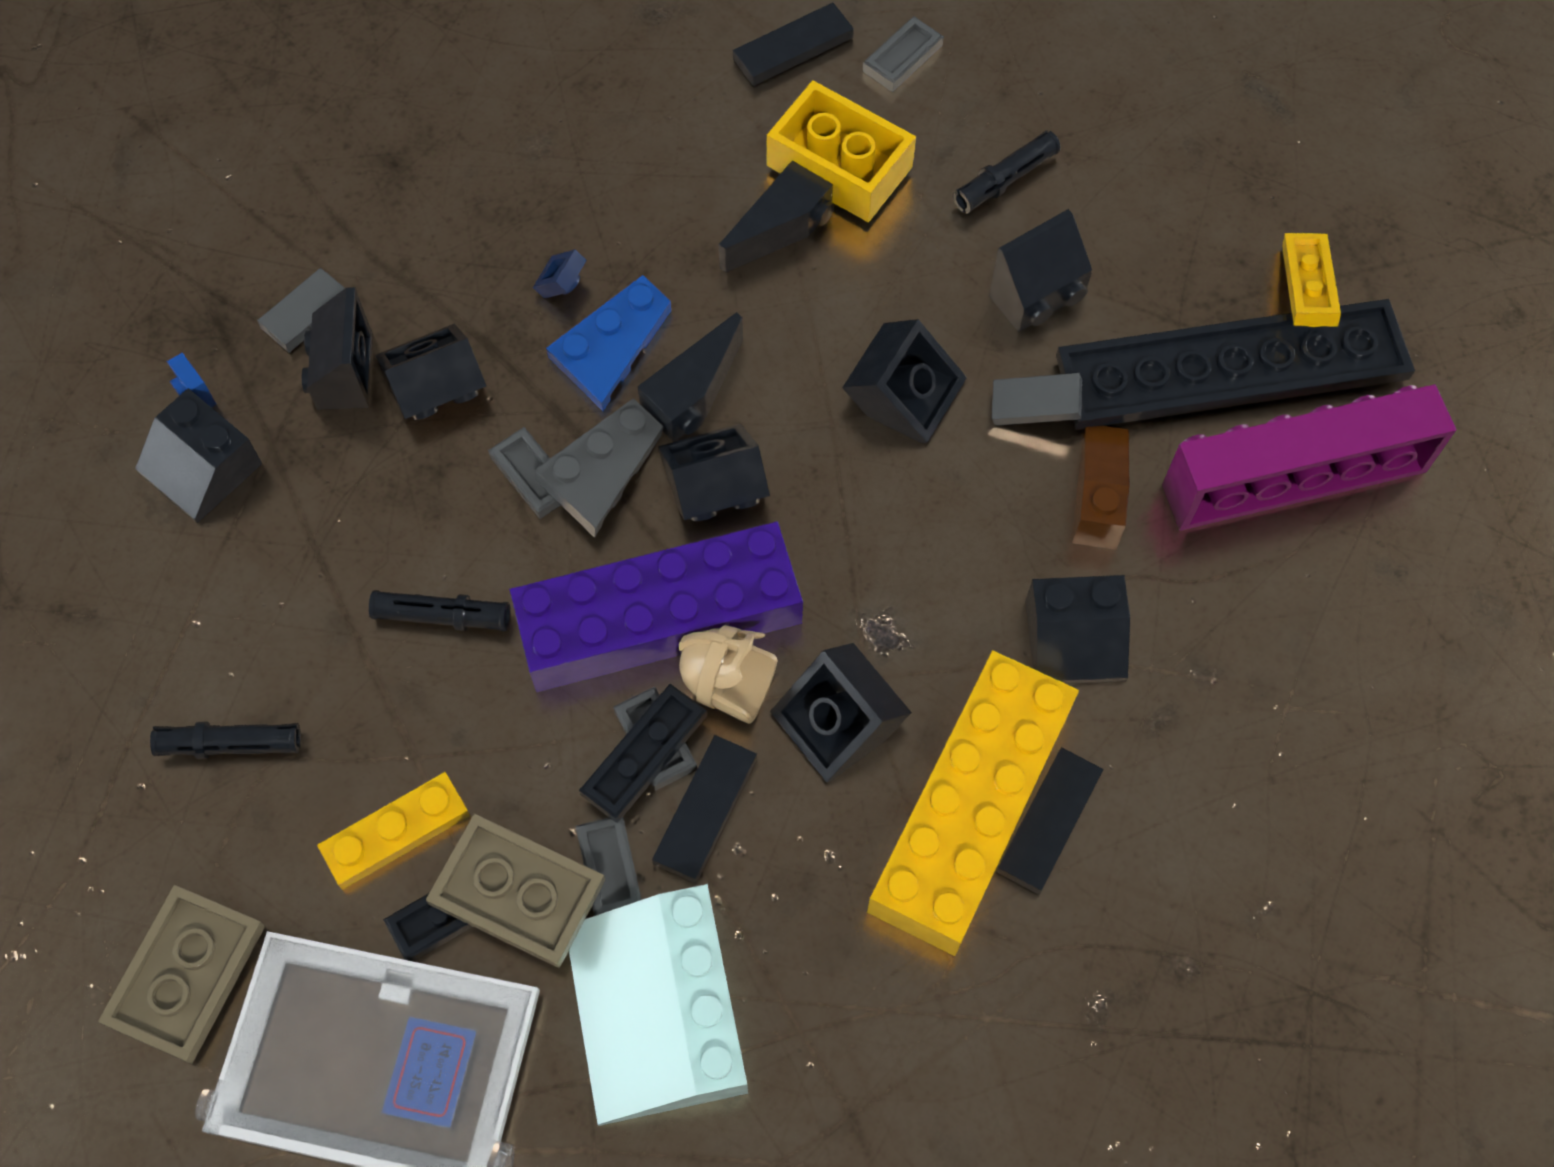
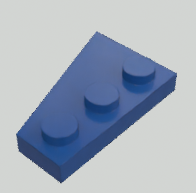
M642 275L546 348L548 358L604 411L611 400L610 395L618 383L625 380L631 371V364L641 349L648 346L671 312V301Z

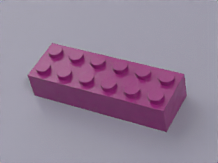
M1436 384L1420 388L1410 385L1386 396L1375 398L1374 395H1366L1354 400L1351 404L1343 406L1323 405L1304 415L1295 417L1287 414L1280 415L1261 425L1249 427L1246 424L1234 426L1225 433L1206 437L1204 434L1191 436L1179 444L1162 487L1178 529L1181 531L1426 473L1457 429Z

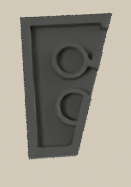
M633 398L536 468L535 480L595 537L602 527L604 518L610 509L616 506L624 488L632 476L637 474L662 436L663 426Z

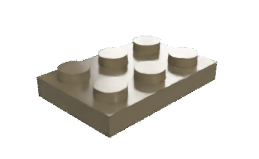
M474 813L427 896L426 901L430 906L560 968L605 882V876Z
M174 884L99 1018L98 1023L189 1064H193L260 938L265 925L259 920Z

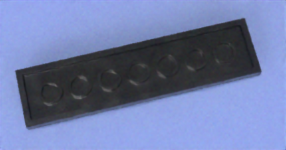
M1389 299L1341 305L1338 327L1294 326L1292 313L1062 346L1058 347L1056 354L1061 374L1080 373L1082 378L1081 419L1073 420L1076 430L1085 429V427L1105 426L1410 380L1415 369Z

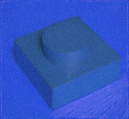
M183 353L167 361L176 376L169 382L178 396L189 388L210 407L216 405L206 384Z

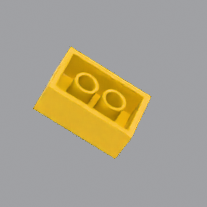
M812 80L767 134V166L782 173L793 160L833 184L832 203L869 223L912 169L916 136Z

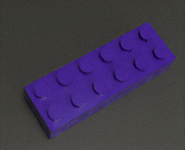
M778 521L509 589L536 693L679 656L682 652L679 650L681 639L683 636L693 632H702L727 625L746 631L768 633L802 624L803 600Z

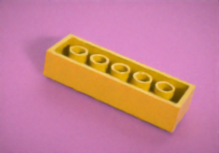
M992 650L869 899L867 913L956 956L1078 695V689Z

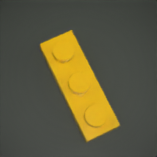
M1285 233L1282 248L1293 325L1338 327L1341 310L1328 235L1318 233Z
M444 772L319 843L317 847L337 884L344 890L470 817V814L448 775Z

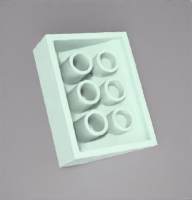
M705 884L658 894L585 919L569 949L598 1126L748 1094L747 1080L708 885Z

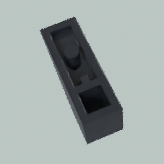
M792 160L719 243L720 269L729 272L808 237L818 225L823 226L826 224L834 210V204L832 203L833 184Z
M737 312L637 386L640 405L663 426L662 431L673 442L684 434L689 435L695 432L703 424L743 342V318Z

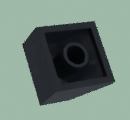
M1069 209L998 248L989 297L1018 332L1032 324L1033 326H1038L1044 323L1054 311L1065 305L1073 306L1077 304L1088 292L1087 288L1092 274V267L1074 215Z
M355 287L345 288L313 312L311 330L305 331L304 345L306 354L309 356V367L302 369V387L305 394L310 393L317 410L369 408L373 333Z
M914 319L883 323L842 388L868 417L920 443H927L967 377L920 320Z
M455 323L375 355L405 419L412 416L414 420L427 418L438 411L437 406L452 400L456 404L469 401L479 394L477 390L487 386L468 338Z
M188 388L154 418L135 469L198 523L261 466L262 462L249 438Z
M742 424L658 446L676 506L684 520L690 518L693 521L707 520L714 517L719 510L729 507L736 509L749 508L758 504L759 499L770 496L759 445Z
M1125 575L1032 579L1025 604L1033 669L1065 684L1127 681L1130 611Z
M854 643L823 650L770 711L826 782L832 781L883 744L912 713Z

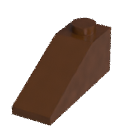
M1107 426L1085 427L1072 538V543L1115 550L1118 547L1126 527L1130 487L1128 429Z

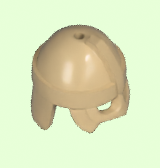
M724 625L721 628L693 632L683 636L679 643V650L682 651L679 670L683 682L692 694L696 696L699 703L713 709L717 708L746 723H751L756 718L769 691L778 662L774 654L753 646L754 639L763 638L765 634Z

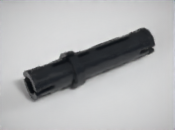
M1045 130L1035 139L996 165H987L978 172L977 177L953 192V200L958 209L968 214L991 197L998 198L1005 193L1006 187L1029 173L1047 159L1058 154L1061 150V144L1057 136L1052 131L1048 132V130Z
M373 590L370 595L368 610L369 617L375 620L387 619L453 625L455 630L466 631L468 627L507 631L511 617L509 602L471 600L470 596L465 594H459L457 598Z
M208 721L196 722L195 726L186 727L153 726V731H151L150 748L153 756L195 755L196 759H208L210 755L299 753L301 747L299 723L220 726L210 725Z

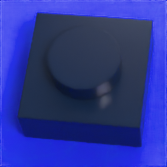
M575 249L551 256L534 284L533 289L544 299L570 293L580 281L579 273L587 260Z

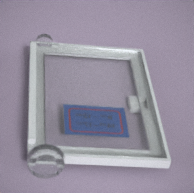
M267 931L216 1089L206 1088L202 1091L197 1101L195 1117L197 1120L205 1121L202 1132L356 1167H513L514 1144L501 1142L540 990L538 987Z

